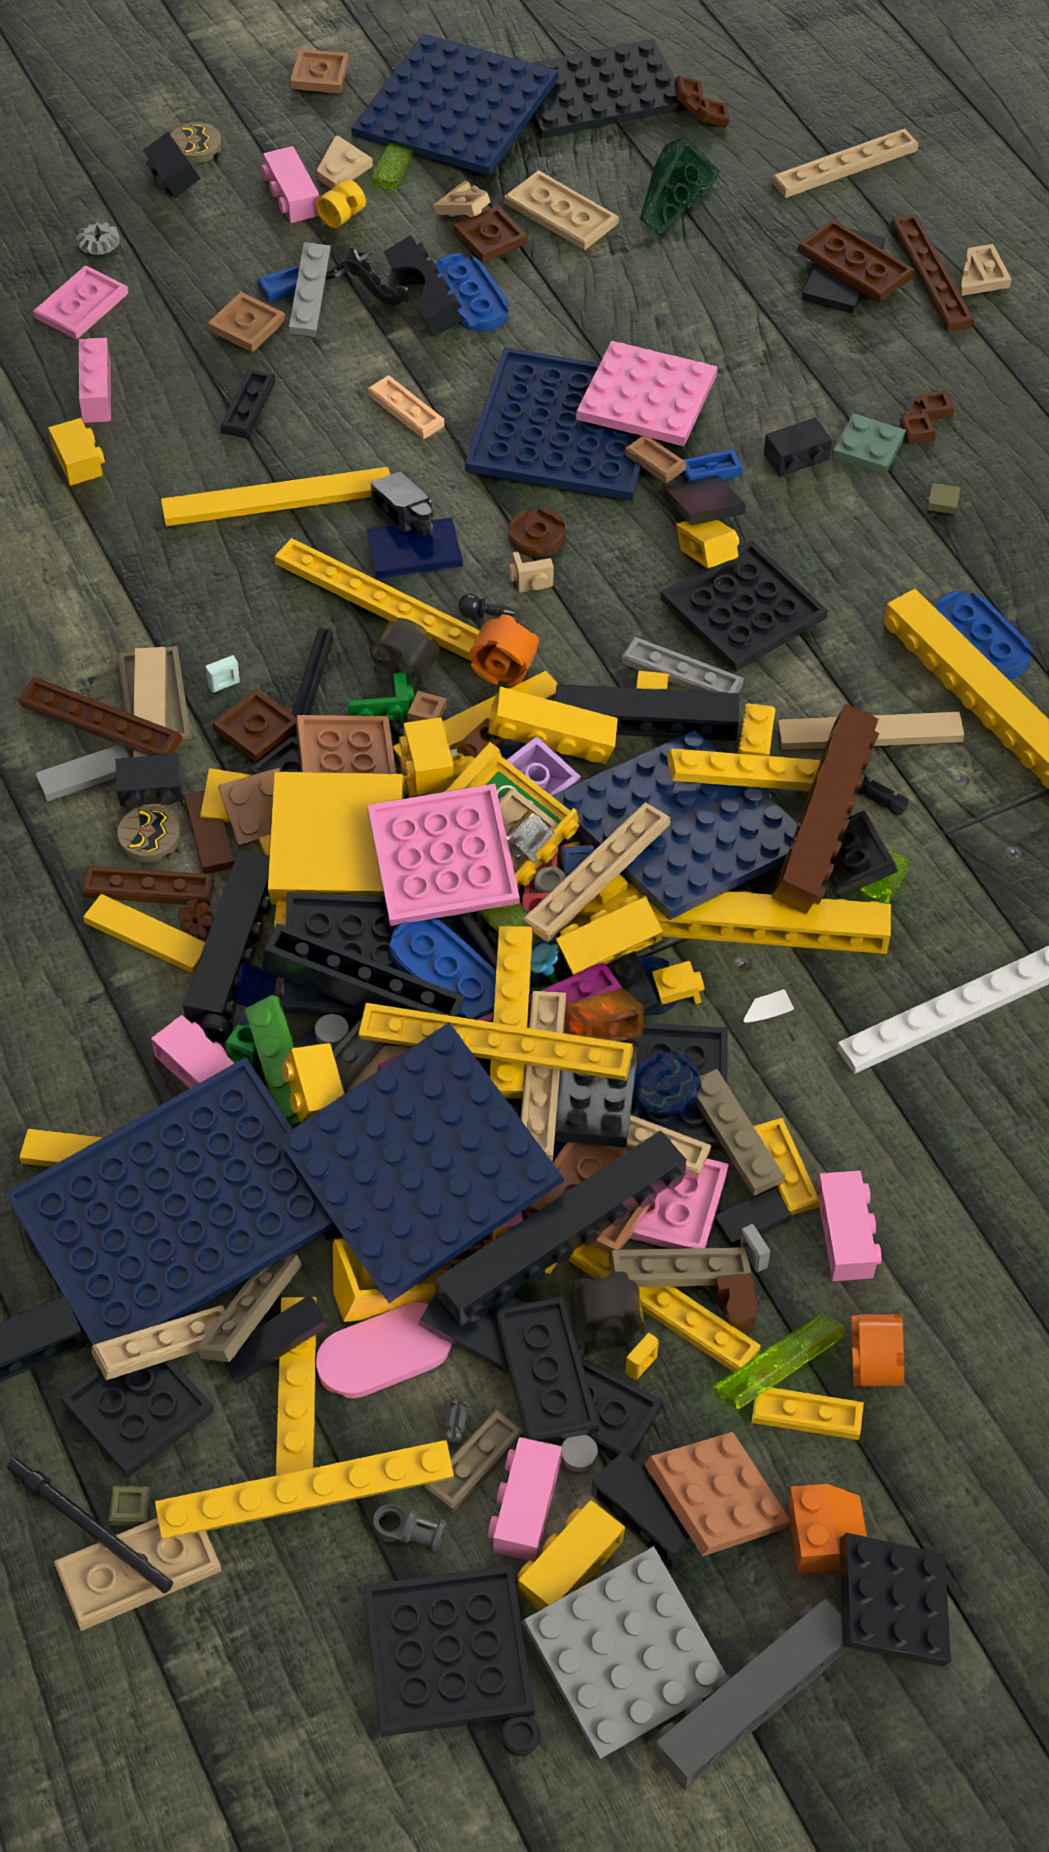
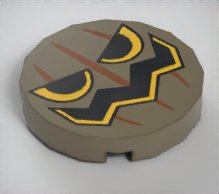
M202 122L187 123L176 128L171 134L190 163L209 161L216 152L219 153L221 151V135L212 125Z
M143 806L134 809L125 815L118 825L117 838L120 848L133 860L140 862L159 861L162 859V856L168 853L169 855L172 854L180 843V825L176 817L164 808Z

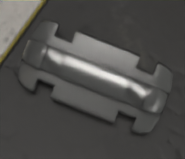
M452 1398L447 1409L443 1440H446L447 1443L459 1444L462 1441L461 1437L464 1432L468 1403L463 1399Z

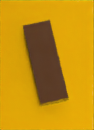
M204 790L184 794L203 873L205 874L232 868L234 859L223 819L200 818Z

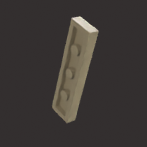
M718 1069L695 1078V1082L691 1083L694 1092L687 1085V1090L753 1196L783 1183L785 1177Z
M746 1247L611 1250L608 1257L614 1288L715 1286L716 1277L751 1273Z
M296 1254L287 1255L249 1278L196 1349L201 1359L231 1361L302 1266Z

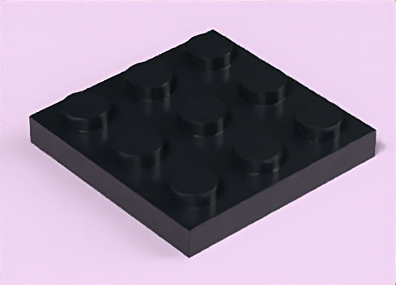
M172 1359L109 1380L104 1378L100 1368H98L60 1396L61 1402L127 1478L214 1412L212 1403Z
M846 1533L840 1537L843 1647L938 1666H945L950 1663L951 1650L945 1554Z

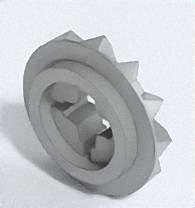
M97 221L94 225L87 223L85 228L79 229V233L76 236L78 247L82 251L93 255L105 254L114 250L120 241L116 227H110L108 222L99 224ZM97 235H100L99 241H96L95 237Z

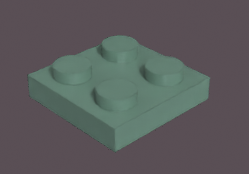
M853 413L833 449L832 458L886 475L905 438L906 430Z

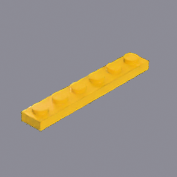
M670 749L667 755L672 781L810 791L820 760L683 749Z
M499 926L493 1023L528 1028L532 927ZM491 1060L490 1078L505 1098L523 1099L526 1065Z
M305 1297L281 1298V1313ZM312 1297V1298L315 1300L316 1304H317V1298H316V1297ZM316 1334L279 1357L276 1476L314 1468Z

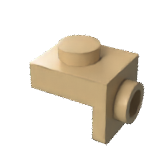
M519 552L512 553V564H508L510 581L516 582L519 593L553 587L554 566L551 558L522 563Z

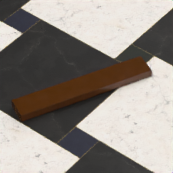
M917 214L893 218L891 220V228L913 269H915V273L947 332L973 327L974 319Z
M34 676L18 700L22 707L147 756L174 754L183 739L177 731Z

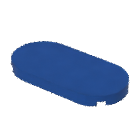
M457 253L444 256L435 263L440 272L436 276L438 278L444 277L451 289L447 293L449 295L454 293L462 307L458 309L462 321L459 322L461 326L472 331L484 332L494 330L505 323L508 318V301L479 259L472 256L471 259L466 258L465 254Z
M952 591L943 595L938 600L936 609L1008 680L1019 677L1027 670L1031 659V648L1028 641L984 597L973 592L969 595L963 594L964 591Z
M434 918L416 922H403L395 928L390 942V956L400 971L464 995L461 1018L477 1020L494 1012L496 970L447 925Z

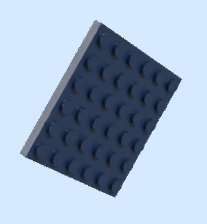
M423 33L351 127L352 136L490 175L558 81V70Z
M504 347L465 462V472L632 501L642 467L638 461L635 463L625 456V448L642 436L576 419L577 409L600 363Z
M695 730L552 795L570 811L573 808L577 810L579 817L577 832L595 849L645 802L670 817V825L620 873L644 897L646 896L647 900L668 920L784 864L798 824L758 787L672 781L667 760L670 749L718 752Z
M450 1022L278 1139L388 1303L397 1299L564 1182L560 1172Z

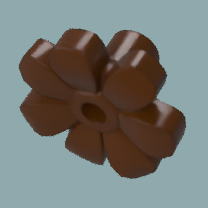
M196 899L190 900L186 904L187 908L183 907L178 911V918L185 920L180 923V928L182 932H188V935L199 940L200 938L205 939L210 931L208 926L212 925L215 916L209 911V906L205 902L198 904Z

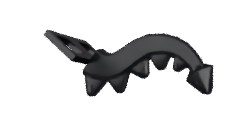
M351 247L347 259L327 272L326 280L337 278L350 269L352 276L360 277L370 291L383 302L398 305L403 301H409L408 287L399 286L395 290L394 288L389 289L386 283L381 284L380 275L372 271L369 260L365 259L371 255L370 251L357 253L355 248Z

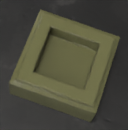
M932 483L927 510L956 515L961 487Z
M113 1486L109 1515L110 1526H139L148 1522L150 1487Z

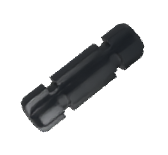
M865 775L858 792L860 794L865 792L864 796L884 807L891 806L890 810L897 814H903L908 807L909 799L899 793L897 796L894 795V790L875 780L869 781L870 777Z

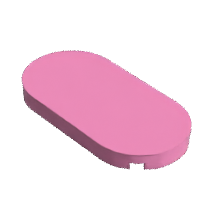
M410 1303L330 1335L318 1350L316 1357L317 1374L320 1382L328 1391L341 1394L345 1398H360L438 1367L447 1358L452 1343L418 1325L429 1304Z

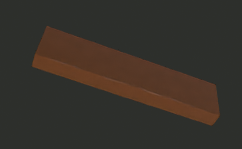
M87 866L82 893L83 898L97 899L103 894L113 900L186 905L188 901L196 899L198 904L205 902L210 906L214 874Z

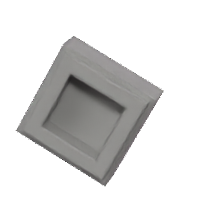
M753 1224L742 1228L739 1247H746L749 1263L754 1271L758 1273L768 1268L771 1251Z

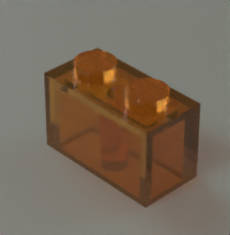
M624 988L567 1003L565 1010V1033L617 1042L643 1035L644 1006Z

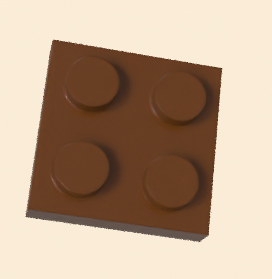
M499 205L483 211L477 216L469 217L454 224V233L482 263L527 244L528 235Z
M256 688L213 722V731L257 763L297 731L296 717Z

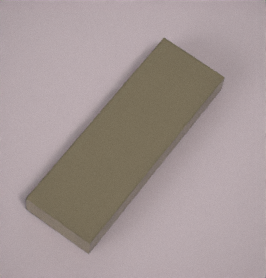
M495 1409L450 1458L454 1478L426 1484L425 1492L451 1513H454L507 1455L509 1449H512L517 1444L519 1437H523L524 1430Z

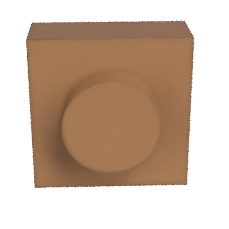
M418 691L407 713L408 721L414 722L442 718L447 707V699Z

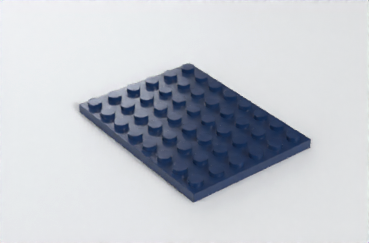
M246 1057L5 1193L63 1295L67 1297L72 1311L92 1345L181 1318L337 1227L278 1141V1139L293 1129Z

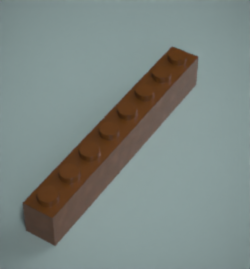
M845 703L834 721L772 894V899L807 914L813 903L819 905L826 891V887L822 886L823 881L827 882L834 868V864L830 863V860L836 857L842 844L841 841L837 840L838 836H843L850 819L845 817L846 813H851L857 800L853 793L858 792L865 777L860 772L866 769L872 756L868 749L874 747L879 736V732L875 731L878 718Z

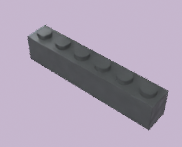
M826 1598L817 1606L813 1603L807 1605L797 1616L798 1622L789 1629L785 1626L780 1628L770 1638L769 1643L771 1645L761 1653L758 1650L753 1651L742 1662V1669L733 1677L730 1674L722 1677L713 1687L714 1693L705 1701L702 1698L695 1700L684 1713L686 1715L685 1718L676 1725L670 1722L656 1735L655 1757L684 1790L691 1786L849 1649L848 1647H843L842 1615Z

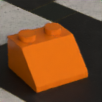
M830 1484L790 1487L787 1510L791 1520L790 1529L797 1574L841 1571L840 1537L846 1533L867 1537L860 1496Z

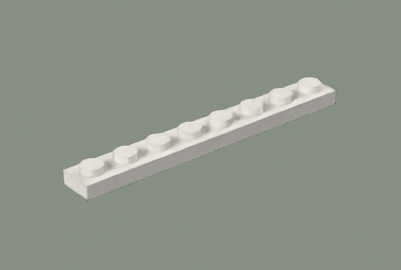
M1049 946L838 1042L837 1050L855 1074L1049 984Z

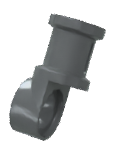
M386 1504L378 1508L373 1518L374 1533L380 1540L384 1542L398 1540L404 1543L413 1541L431 1547V1551L434 1553H438L448 1524L446 1520L442 1519L440 1522L419 1516L416 1510H410L393 1504ZM386 1515H394L400 1520V1526L395 1531H385L379 1525L381 1518Z

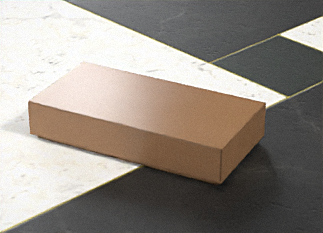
M646 435L625 448V456L635 463L638 461L641 467L664 483H668L686 470V462Z

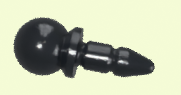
M474 594L462 596L458 603L459 611L465 617H475L478 615L480 618H483L484 613L494 616L502 614L513 616L516 613L515 610L506 605L487 604L485 597L479 599Z

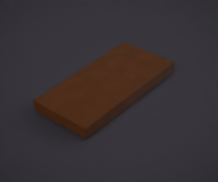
M834 219L800 242L797 248L798 253L878 303H881L911 280L915 273V269Z

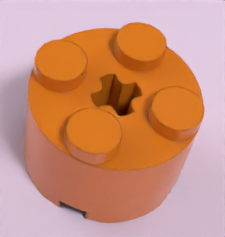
M502 614L499 618L488 620L483 624L469 652V658L471 657L472 659L471 667L478 676L489 683L497 685L499 681L508 682L506 687L516 686L523 681L537 653L539 638L522 625L516 623L515 619L510 615Z
M902 1314L852 1315L854 1386H905Z

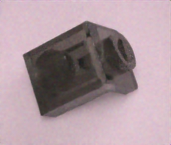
M529 809L506 833L507 841L510 844L509 851L518 861L522 862L525 859L535 864L538 858L534 854L554 832L533 810Z

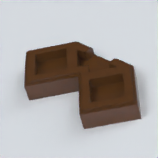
M677 75L674 81L676 99L701 121L726 128L729 123L727 104L703 98L701 81Z
M946 390L919 394L914 400L912 407L903 414L900 419V427L906 430L905 439L907 444L935 440L936 432L931 420L953 417L954 408Z

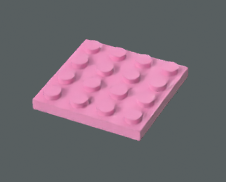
M611 341L577 409L576 419L685 446L716 378L717 366Z
M495 784L367 805L390 926L399 925L403 922H416L520 904Z

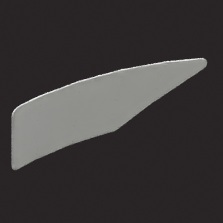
M783 989L755 998L743 1021L748 1023L768 1019L792 1011L794 1007L786 991Z

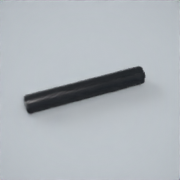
M320 628L317 630L292 711V715L296 718L297 715H310L333 641V631L331 629Z

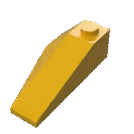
M335 1239L333 1242V1294L343 1322L368 1320L410 1303L429 1304L435 1295V1279L448 1271L452 1264L457 1265L466 1258L452 1259L397 1299L388 1303L345 1239Z

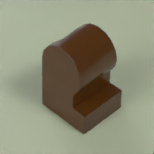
M486 718L464 738L457 749V753L475 758L488 743L491 742L484 736L485 732L489 730L490 719ZM494 735L495 741L491 743L501 750L505 739Z
M751 1273L716 1277L714 1290L716 1303L727 1304L725 1321L742 1333L749 1332L755 1324L757 1315V1300Z

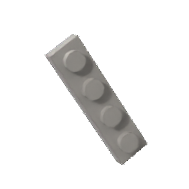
M308 242L303 244L289 324V334L316 337L331 245Z

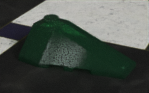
M685 136L665 144L653 169L640 219L656 235L662 234L679 219L683 212L691 208L700 197L706 195L720 172Z

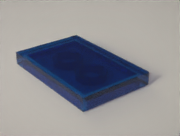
M452 517L431 520V523L434 525V532L427 536H420L413 529L399 531L394 526L366 529L376 579L463 567V559Z

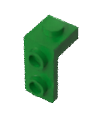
M394 673L395 697L348 701V716H388L389 722H397L399 717L408 720L409 703H412L414 700L413 684L407 685L406 673Z

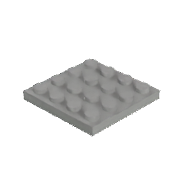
M655 1547L646 1550L522 1621L597 1760L687 1709L698 1698L704 1699L714 1693L713 1687L726 1675Z

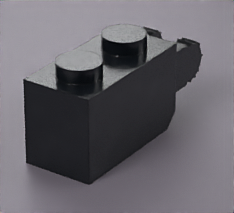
M402 472L370 482L372 507L397 530L408 531L413 529L420 536H427L434 532V525L431 523L433 509L429 495L420 490Z

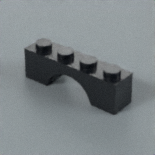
M410 235L383 251L402 286L413 283L425 285L422 295L415 304L434 337L462 321L458 309L462 307L454 293L451 295L447 293L451 290L443 276L440 278L436 276L440 272L432 259L426 260L429 254L421 242L416 244Z

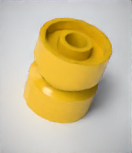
M350 179L342 180L316 201V209L320 218L332 228H338L366 205V198L362 189Z

